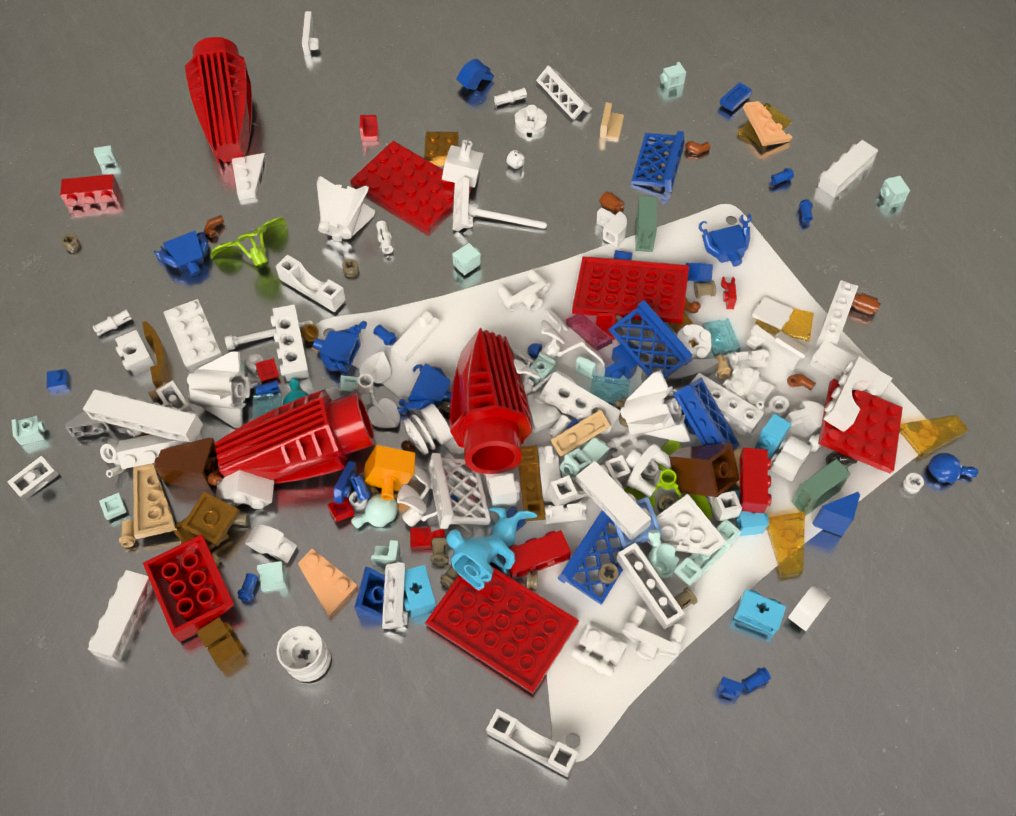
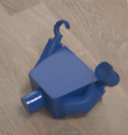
M743 214L739 217V222L743 224V227L736 225L708 232L707 229H702V224H707V222H700L699 230L703 232L702 239L706 252L717 258L721 263L730 261L732 266H739L742 263L741 258L744 257V253L749 247L750 227H748V223L752 220L751 214H747V221L743 219Z
M192 231L164 242V247H160L161 251L156 252L154 250L157 259L162 260L173 268H178L180 271L188 269L191 276H196L201 273L198 265L204 263L203 258L207 255L208 241L204 232L196 233V231Z
M362 321L359 325H354L348 329L330 331L325 340L319 338L314 340L313 348L320 350L322 362L330 371L342 370L343 372H349L361 346L359 333L361 329L366 328V321Z
M426 363L424 366L418 364L413 367V372L419 368L420 374L407 399L409 402L407 403L404 399L399 400V405L403 406L397 407L400 414H406L409 410H422L430 404H434L438 408L442 401L451 402V392L447 391L451 381L440 367L430 366Z

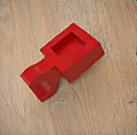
M722 277L721 287L726 290L723 292V302H726V309H734L737 300L735 278L732 277L731 283H727L725 277Z
M431 527L410 528L411 550L432 549V539L446 538L444 529L431 532Z

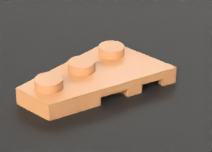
M759 101L744 104L743 109L763 146L791 141L793 137L790 134H785L782 130V125L780 123L776 124L772 120V115Z
M311 549L298 562L300 569L329 619L358 589L356 583L314 549Z

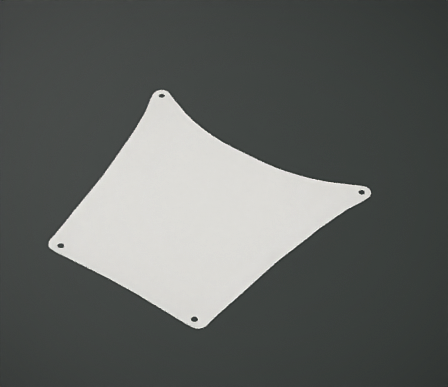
M720 204L657 227L653 252L635 251L636 235L625 238L618 247L608 244L560 262L536 268L537 273L542 279L547 280L550 287L541 297L543 301L541 307L535 311H530L527 307L516 311H509L504 305V301L497 294V289L503 285L506 286L512 295L533 285L527 278L529 271H525L447 295L380 311L327 318L315 325L319 330L318 338L325 340L326 337L323 333L328 328L339 331L366 321V328L361 329L359 333L361 346L352 365L360 369V366L366 359L383 351L391 367V376L386 382L381 384L407 403L409 402L407 399L420 374L419 368L413 372V367L418 364L424 366L426 363L430 366L440 367L451 381L447 391L452 393L454 375L461 351L479 328H482L483 332L485 330H488L489 333L494 332L495 336L500 334L502 338L504 336L507 337L510 346L516 347L527 354L529 345L533 343L542 344L543 349L553 337L541 333L542 321L546 320L556 331L558 330V324L545 314L546 308L563 319L569 327L568 331L562 328L559 333L566 343L562 344L556 340L561 346L560 352L579 342L586 341L598 350L607 367L614 363L611 359L613 348L620 345L616 339L597 341L596 316L572 314V306L582 257L613 259L615 250L632 253L631 260L681 265H686V263L713 265L712 280L716 285L715 296L705 295L696 298L694 283L709 282L687 281L686 297L688 302L698 301L701 308L694 314L687 311L684 312L693 324L703 327L711 334V349L705 358L715 359L717 355L722 354L723 359L724 354L727 357L729 368L731 367L727 354L734 351H756L746 344L751 330L756 324L774 338H776L775 335L780 331V329L752 317L757 304H760L764 297L794 309L789 317V322L785 323L781 331L808 347V354L800 359L794 371L788 369L771 355L766 358L768 367L753 368L760 372V378L775 386L773 392L764 403L765 407L769 406L770 400L775 396H783L788 400V412L798 409L802 401H814L825 407L829 382L832 380L829 375L816 370L810 365L814 354L818 350V348H815V344L827 313L803 287L751 221L748 223V227H750L749 247L745 251L744 257L741 258L742 263L739 266H732L730 261L721 263L717 258L706 252L702 239L703 232L699 230L700 222H707V224H702V229H707L708 232L736 225L743 227V224L739 222V217L743 213L731 204ZM743 214V219L747 221V217ZM733 216L737 219V223L733 225L728 224L726 218ZM722 277H725L727 283H731L732 277L735 278L737 300L734 309H726V302H723V292L726 290L721 287ZM424 311L430 312L439 319L440 323L407 361L392 353L391 348L393 345H385L383 340L373 334L374 328L380 324L389 332L395 333L397 342ZM631 319V323L642 325V320ZM664 322L669 327V329L674 334H676L672 327L667 322ZM645 329L648 332L647 338H654V332ZM842 331L836 346L855 357L860 356L874 365ZM657 343V345L666 349L663 343ZM582 346L563 354L560 358L556 356L553 359L556 361L555 371L568 375L581 388L615 408V401H621L623 397L628 398L642 384V369L638 364L636 372L631 379L627 380L623 375L619 380H613L608 383L604 378L605 368L603 369L601 361ZM513 353L515 359L526 364L524 358ZM579 356L588 358L596 363L595 374L592 379L575 372V364ZM716 368V371L707 378L723 386L727 379H720L716 374ZM731 370L730 377L727 379L731 380L733 378L732 373L734 370ZM803 374L814 381L816 385L810 391L804 386H789L787 379L791 375ZM890 382L880 397L903 407L895 469L891 474L824 446L816 454L810 451L792 482L772 472L771 468L773 465L771 464L770 470H768V475L771 476V486L768 488V494H771L772 500L771 505L767 507L764 513L768 515L769 525L764 533L738 536L725 553L690 586L675 573L670 578H661L673 597H676L683 592L684 588L688 587L697 598V604H691L683 609L684 616L675 623L686 628L681 642L682 648L680 653L739 601L745 590H751L785 558L823 530L812 524L823 505L856 492L860 494L859 501L862 500L903 466L933 445L936 438L935 429L892 382ZM540 386L536 392L543 391L544 387ZM685 386L672 388V390L683 388ZM559 394L561 397L566 398L564 394ZM576 403L578 407L583 408L581 404ZM556 407V409H557L562 415L568 417L571 421L573 420L574 417H572L571 415H567V414L562 413V412L560 411V409ZM413 410L421 419H423L421 415V410ZM773 414L763 416L761 423L749 438L739 434L730 427L740 444L733 451L739 448L742 451L743 447L755 448L762 429ZM785 414V415H783V416H780V417L785 420V418L787 417V414ZM618 416L607 436L598 434L594 437L607 443L610 442L611 438L625 435V432L629 431V429L619 423ZM909 422H916L920 429L918 432H911L908 430L907 424ZM803 423L790 427L785 439L788 440L790 436H793L808 444L812 436H810ZM554 425L536 433L532 432L524 440V444H521V447L537 445L538 449V447L553 446L550 441L553 438L549 435V429L553 428ZM642 434L636 438L638 441L646 439L650 446L656 444L660 448L670 440ZM689 434L691 441L679 442L683 448L702 446L698 436ZM454 438L444 443L454 459H465L464 448L458 447ZM628 441L622 444L621 446L625 448L630 446L631 444ZM581 444L580 446H578V447H576L575 449L571 450L570 452H572V451H574V450H576V449H578V448L581 449V447H582L583 444ZM614 448L609 450L608 458L605 461L611 459V454L615 453ZM570 452L566 453L562 457H560L558 454L559 466L564 461L565 456ZM837 459L851 473L840 492L804 516L791 502L800 484ZM517 465L515 468L510 470V472H514L515 481L518 480L520 492L518 493L520 501H517L516 509L519 512L524 510L520 486L519 466ZM468 466L462 467L469 473L473 471ZM647 467L648 473H651V467ZM658 469L656 477L646 481L655 487L660 482L662 471ZM479 473L487 507L489 508L491 507L485 474ZM628 478L626 479V481L621 483V485L623 486V490L627 486L626 483ZM469 480V482L471 483L472 487L474 488V487L476 486V484H475L474 482H472L471 480ZM735 483L728 490L729 492L737 491L739 487ZM660 487L656 493L652 494L656 501L653 507L655 516L660 514L657 505L661 496L671 495L676 499V502L680 500L674 488L666 490ZM589 496L573 501L585 502L586 520L546 525V520L527 521L516 532L514 545L524 544L531 538L538 539L544 537L550 531L557 532L562 530L571 550V558L602 509ZM704 496L712 509L708 496ZM664 502L665 508H669L671 504L668 505L669 502ZM488 510L489 514L491 515L492 519L496 524L499 518V513L493 514V511ZM713 515L710 520L715 528L724 521H717ZM735 518L727 519L737 527ZM608 523L606 526L607 534H617L615 526ZM619 537L609 539L611 549L621 547ZM605 539L596 541L597 551L608 550ZM647 542L638 545L647 558L652 547ZM621 551L612 552L615 563H617V555ZM676 551L675 556L679 558L676 568L693 553ZM609 553L599 555L601 565L611 563ZM595 556L586 557L587 568L597 566ZM567 560L537 571V591H534L533 588L529 590L579 620L578 626L547 672L552 740L559 741L568 746L566 744V737L571 733L577 734L581 740L580 745L572 748L578 751V758L575 762L577 763L584 761L593 754L627 708L676 658L656 653L653 661H647L637 656L635 652L638 644L631 641L622 632L635 606L646 610V615L640 626L643 630L668 640L675 624L665 630L662 628L624 570L604 602L600 605L569 583H563L558 579L569 562ZM605 569L606 572L604 573V575L606 577L609 576V578H611V575L613 574L612 571H607V569ZM599 570L588 571L591 582L599 580ZM584 572L576 573L573 577L580 584L587 583ZM527 575L522 577L525 587L527 586ZM602 584L592 585L593 593L601 597L604 593ZM588 624L627 644L618 664L615 665L610 661L607 664L614 668L611 677L604 673L596 672L597 669L588 664L583 665L579 663V660L572 656L575 648L582 652L585 650V648L578 644ZM592 652L590 654L591 657L599 661L602 660V657Z

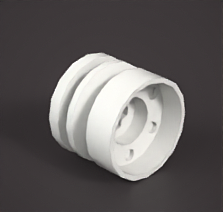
M430 404L421 410L422 420L415 414L411 416L414 424L408 418L403 420L409 439L424 456L429 453L426 444L432 451L436 449L434 439L443 445L453 438L448 424L434 404Z
M308 626L291 628L282 635L278 642L276 652L279 662L293 678L299 681L310 682L320 678L330 665L331 654L328 646L319 634Z

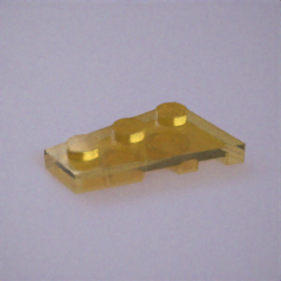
M957 415L900 424V433L921 458L966 434L969 430Z
M805 512L768 517L769 525L766 529L781 577L802 574L804 568Z

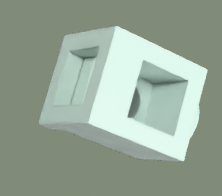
M677 62L675 66L663 69V73L660 74V81L667 89L683 85L686 71L681 63Z
M539 353L538 358L530 368L536 371L541 376V379L531 375L529 378L535 382L534 384L540 383L552 372H555L556 361Z
M37 416L18 421L13 419V437L20 445L44 440L45 423L43 420L40 421Z
M578 448L565 456L559 469L562 471L563 477L568 475L570 477H577L592 462ZM576 458L581 462L580 465L575 461Z

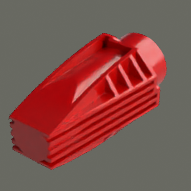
M209 37L195 44L192 51L193 58L185 65V72L196 115L208 145L219 165L220 160L224 164L227 162L232 163V159L245 157L247 154L252 122V88L245 59L239 55L238 47L226 38Z
M479 328L463 348L457 363L450 402V433L458 447L464 448L465 463L471 470L481 474H500L512 470L520 463L522 459L521 443L532 433V425L520 374H517L514 365L515 357L507 337L504 336L502 338L500 334L495 336L494 332L489 333L488 330L483 332L482 328Z
M324 389L278 407L241 426L214 444L217 447L215 450L218 459L217 463L220 467L219 472L224 477L240 469L259 477L274 480V484L343 470L346 467L348 455L374 446L375 436L367 409L358 392L332 400Z

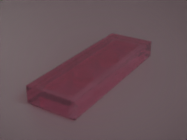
M576 314L566 319L567 326L595 350L598 351L612 344V338L585 315Z

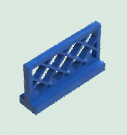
M677 131V135L645 133L631 180L632 184L665 187V191L672 192L685 144L684 131ZM648 139L656 140V142L649 144ZM665 141H673L667 146L664 143ZM658 145L663 147L657 151L654 149ZM649 150H651V151L653 152L652 154H650V155H648V156H646V155L644 154L645 152H647V151H649ZM665 151H667V152L669 153V155H667V156H665V157H662V156L660 155V154L664 153ZM657 156L660 160L653 163L651 159ZM648 162L649 165L643 168L641 164ZM662 163H664V164L666 165V167H664V168H662V169H659V168L657 167L658 165H660V164H662ZM651 169H654L656 171L651 175H649L647 172ZM642 174L646 176L643 179H637ZM659 175L662 177V181L653 179Z
M645 300L638 304V308L609 328V332L648 377L652 374V367L664 368L663 377L666 379L684 364L687 365L692 361V353ZM638 314L642 319V325L631 324V319ZM620 327L628 328L627 336L618 335L615 330ZM630 328L641 329L640 337L629 336ZM643 329L652 330L654 338L643 337ZM628 341H640L639 349H630ZM642 341L653 342L652 351L641 350ZM655 343H663L666 346V352L654 351ZM640 354H650L651 363L642 362ZM654 355L665 356L664 364H654ZM667 356L676 357L679 362L675 365H666Z
M702 377L673 393L702 445L732 443L733 450L740 446Z
M603 510L599 513L558 577L560 581L569 583L600 605L604 602L617 579L608 586L600 580L591 582L588 571L599 570L603 566L601 565L599 555L609 553L612 564L620 566L618 562L615 563L612 552L624 550L622 544L619 548L611 549L609 539L619 536L618 533L607 534V524L611 523L614 525V522ZM605 539L608 550L597 551L596 541ZM595 556L597 566L587 568L586 557ZM620 566L619 569H618V571H619L618 577L620 576L621 572L623 571V569L621 568V566ZM584 572L587 583L580 584L573 577L576 573ZM602 584L604 593L601 597L593 593L592 585Z

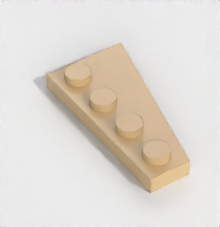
M154 464L133 467L135 538L140 539L177 530Z

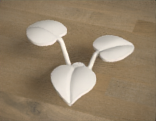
M547 308L545 309V314L558 324V330L556 331L546 320L542 321L541 333L550 335L553 338L539 353L554 359L556 356L560 358L563 354L582 346L601 361L603 369L606 367L598 350L586 341L579 342L560 352L561 346L556 340L565 344L564 338L559 333L562 328L568 331L569 327L554 312Z
M510 346L512 352L524 358L526 362L524 364L514 359L517 374L523 373L522 382L526 396L532 391L536 392L540 386L551 378L554 372L534 386L535 382L529 378L530 375L541 379V376L529 367L530 363H534L535 360L526 352ZM555 371V372L558 373L559 375L563 376L564 378H566V379H568L569 381H571V382L575 383L576 385H578V384H577L571 377H569L568 375L563 374V373H561V372H559V371Z
M382 351L372 355L362 363L359 370L358 385L354 386L350 395L356 393L357 390L362 394H370L375 405L368 410L371 424L378 428H395L400 422V413L397 410L396 404L387 398H383L377 403L373 391V382L381 384L386 382L391 376L390 364L386 359L385 353ZM331 387L326 389L332 400L345 396L340 395L339 388Z
M417 464L414 468V475L420 482L425 484V490L419 497V494L412 487L404 484L400 488L397 503L410 506L402 515V518L411 527H414L420 520L425 522L428 518L437 515V511L425 515L427 507L422 499L429 489H432L429 471ZM458 510L454 511V517L465 516ZM459 524L471 534V537L473 536L472 525Z

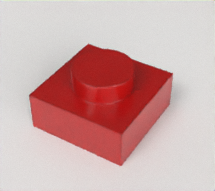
M274 358L255 363L260 382L279 377Z
M346 497L342 504L335 502L327 504L328 510L335 522L355 515L354 509Z

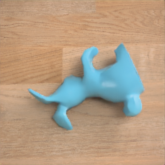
M489 507L488 510L499 513L498 521L492 528L489 536L463 538L461 532L457 529L450 531L446 541L453 548L452 567L477 590L483 589L485 583L492 579L493 568L489 565L490 562L496 564L502 570V573L508 576L507 569H510L515 562V553L508 547L515 543L517 523L521 519L536 518L537 514L530 511H519L513 517L507 518L506 509ZM498 554L504 556V558H505V560H506L505 564H504V562L498 557Z

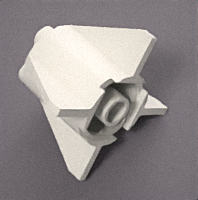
M320 176L317 180L320 210L318 231L332 236V239L341 242L342 239H350L374 217L375 210L363 203L369 187L364 186L354 189L347 186V189L341 188L342 185H334Z
M232 351L188 375V401L190 404L201 406L232 427L240 428L243 426L242 408L247 404L244 403L245 398H249L250 389L258 386L260 381H249V378L244 376L245 372L241 371L240 352Z
M661 370L653 372L627 398L624 407L621 408V415L626 419L631 435L647 434L679 442L691 441L689 432L684 424L685 415H682V408L673 394L682 388L672 390L673 387H668Z

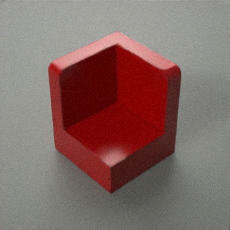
M360 115L359 129L361 140L378 141L379 128L377 116Z
M615 312L597 313L595 325L597 341L615 340L609 332V328L616 324Z

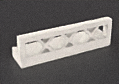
M549 65L536 80L573 120L577 118L582 110L587 113L592 110V107L558 71ZM549 75V83H544L543 80ZM554 85H559L557 93H553ZM567 94V102L562 103V95ZM577 104L578 108L572 113L571 105Z

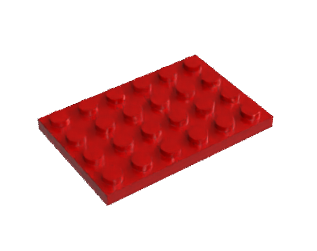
M395 141L386 146L350 180L351 185L357 189L368 186V196L428 232L454 207L455 183L442 180L443 169Z
M583 256L572 314L597 316V313L615 312V315L624 318L638 308L639 303L645 300L663 322L682 324L689 265ZM638 314L632 318L635 320H642Z
M492 567L491 581L486 582L484 588L480 590L475 589L458 575L425 624L531 694H534L578 626L579 620Z

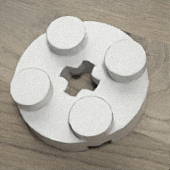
M528 105L515 114V127L523 134L527 135L528 132L536 135L543 132L546 128L547 115L535 105Z
M690 324L684 326L675 334L692 353V359H703L709 354L711 334L703 327ZM694 339L696 342V345L693 348L689 343V340Z

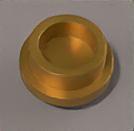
M313 324L304 325L300 331L301 336L309 342H314L319 336V330Z

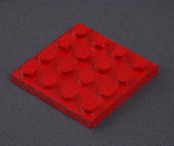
M834 378L829 382L825 408L833 400L831 395L834 390L840 386L838 380ZM852 390L853 400L860 408V411L854 423L844 432L824 420L827 413L824 408L818 441L819 445L889 474L894 471L903 407L865 391Z

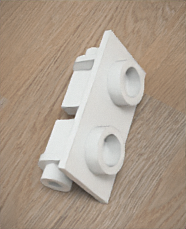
M764 348L747 352L734 351L727 354L731 370H734L737 366L741 367L743 364L751 368L768 367L766 358L769 357V352Z
M583 501L559 506H544L546 525L586 520V505Z

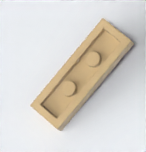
M599 410L550 441L559 456L562 457L608 429L611 425L603 412Z

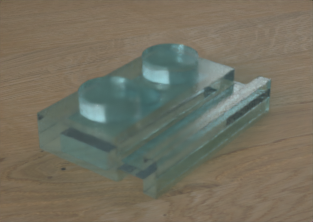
M729 318L724 321L717 320L703 323L702 327L711 334V351L714 357L720 354L722 356L723 354L727 355L734 351L740 352L741 347Z
M593 375L590 393L615 406V401H621L623 397L628 398L630 380Z
M281 393L277 395H253V420L281 407Z

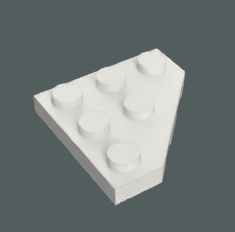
M688 494L656 516L662 532V537H660L661 543L673 545L676 551L710 556L726 544L724 538ZM647 541V543L650 545V547L653 548L652 542H651V541Z

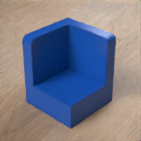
M686 263V265H689L688 281H712V264Z

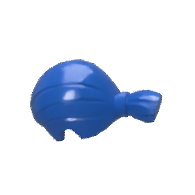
M939 453L933 456L928 465L931 474L940 483H955L961 475L974 478L979 472L974 467L962 466L958 458L950 453Z

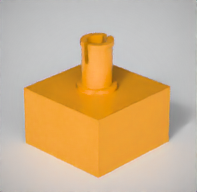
M376 445L365 463L364 481L366 485L382 488L381 498L383 500H392L394 498V490L399 491L404 484L407 485L414 475L415 453Z

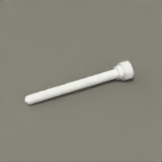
M468 203V215L471 217L482 216L541 229L547 227L546 222L478 209L475 204Z
M311 320L300 322V330L304 325L313 324ZM274 328L240 337L224 336L227 350H233L239 344L274 336L273 332H277V329Z

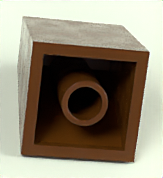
M205 438L162 449L159 456L155 458L154 468L166 486L212 491L214 485L208 483L207 477L209 473L219 469L215 441L213 438Z
M732 443L684 447L669 456L671 468L676 473V484L680 493L718 497L740 480Z

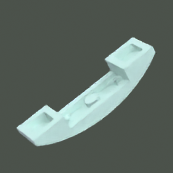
M727 519L716 528L726 541L724 546L710 556L693 553L674 570V573L689 586L697 581L741 534V531Z

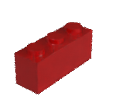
M113 174L62 179L60 195L66 206L118 201L119 185Z
M743 447L739 456V502L742 507L741 511L765 513L767 507L771 505L772 496L768 494V488L771 486V476L768 475V470L771 467V458L768 457V450Z
M562 530L557 532L550 531L544 537L538 539L531 538L519 546L512 545L508 547L515 553V562L508 570L511 578L515 580L526 576L527 571H530L532 574L570 560L571 550Z

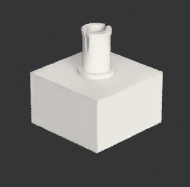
M467 140L462 141L461 147L451 145L445 161L442 180L456 183L462 177L469 178V186L475 188L484 153L471 150L473 143L469 141L467 145Z

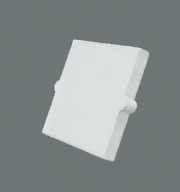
M764 297L760 304H757L752 317L781 330L785 323L789 322V317L794 309Z
M781 330L775 335L776 342L801 358L808 354V347Z

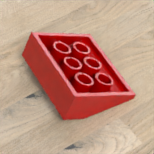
M202 534L143 562L171 633L178 642L197 634L198 630L234 606Z

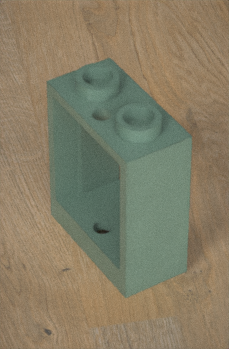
M639 196L636 213L635 251L653 252L657 232V197Z
M835 459L800 484L791 502L806 516L840 492L851 473L844 464Z

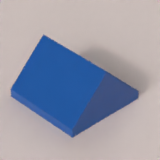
M859 492L823 505L812 524L817 528L843 536L854 520L860 498Z
M365 567L354 608L358 617L382 622L385 575L370 567Z

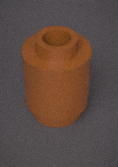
M607 191L600 197L599 202L607 211L615 215L619 211H624L625 202L614 193Z
M856 293L851 307L872 316L873 313H877L881 303H878V298L864 293Z

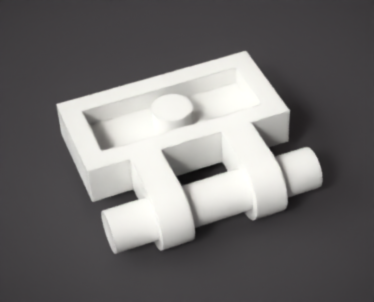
M629 431L618 438H611L610 442L606 443L609 450L613 448L615 450V453L611 454V459L623 455L625 461L633 449L643 454L650 445L646 439L638 441L636 438L641 435H631ZM629 441V443L631 444L630 446L625 448L621 446L622 444Z
M588 624L578 644L585 648V650L582 652L575 648L572 656L577 658L579 663L583 665L588 664L597 669L596 672L604 673L611 677L614 668L607 664L610 661L617 665L627 644ZM593 652L602 657V660L599 661L591 657L590 654Z

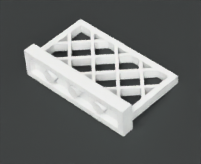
M432 453L428 470L440 529H448L449 524L489 525L491 520L480 474L475 471L469 473L463 469V466H467L465 459L441 458L440 453ZM444 465L451 466L454 470L450 472L444 468ZM457 472H459V473H461L462 475H464L465 478H464L463 480H461L460 478H458V477L455 476L454 474H456ZM451 479L454 482H456L457 485L453 487L450 484H448L447 481ZM471 480L476 486L473 488L465 482ZM463 487L469 493L465 496L458 489ZM454 494L461 500L457 503L450 496ZM473 494L480 501L475 503L469 497ZM465 502L468 505H470L472 509L468 511L461 505ZM458 510L465 516L454 517V511ZM477 510L483 515V518H478L472 513Z

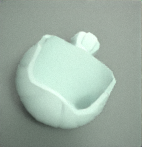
M381 493L376 494L367 503L365 513L354 517L351 522L356 528H360L365 522H369L375 527H384L395 519L398 512V504L394 498L392 500H383Z
M649 530L648 537L652 542L653 548L647 560L660 578H670L679 563V558L675 556L676 548L671 544L661 543L658 530Z

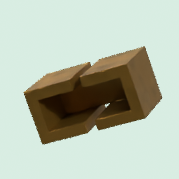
M218 617L198 630L197 634L218 668L224 672L245 658L242 650L245 648L238 638L234 640L231 636V633L234 631L228 621L223 623Z

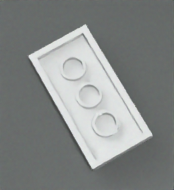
M198 299L163 312L187 371L222 357Z

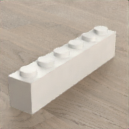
M94 390L83 408L91 419L183 443L195 441L203 426L198 415L192 411L183 412L175 407L167 408L159 403L151 404L139 398L135 400L123 394L115 395L107 390H103V392Z

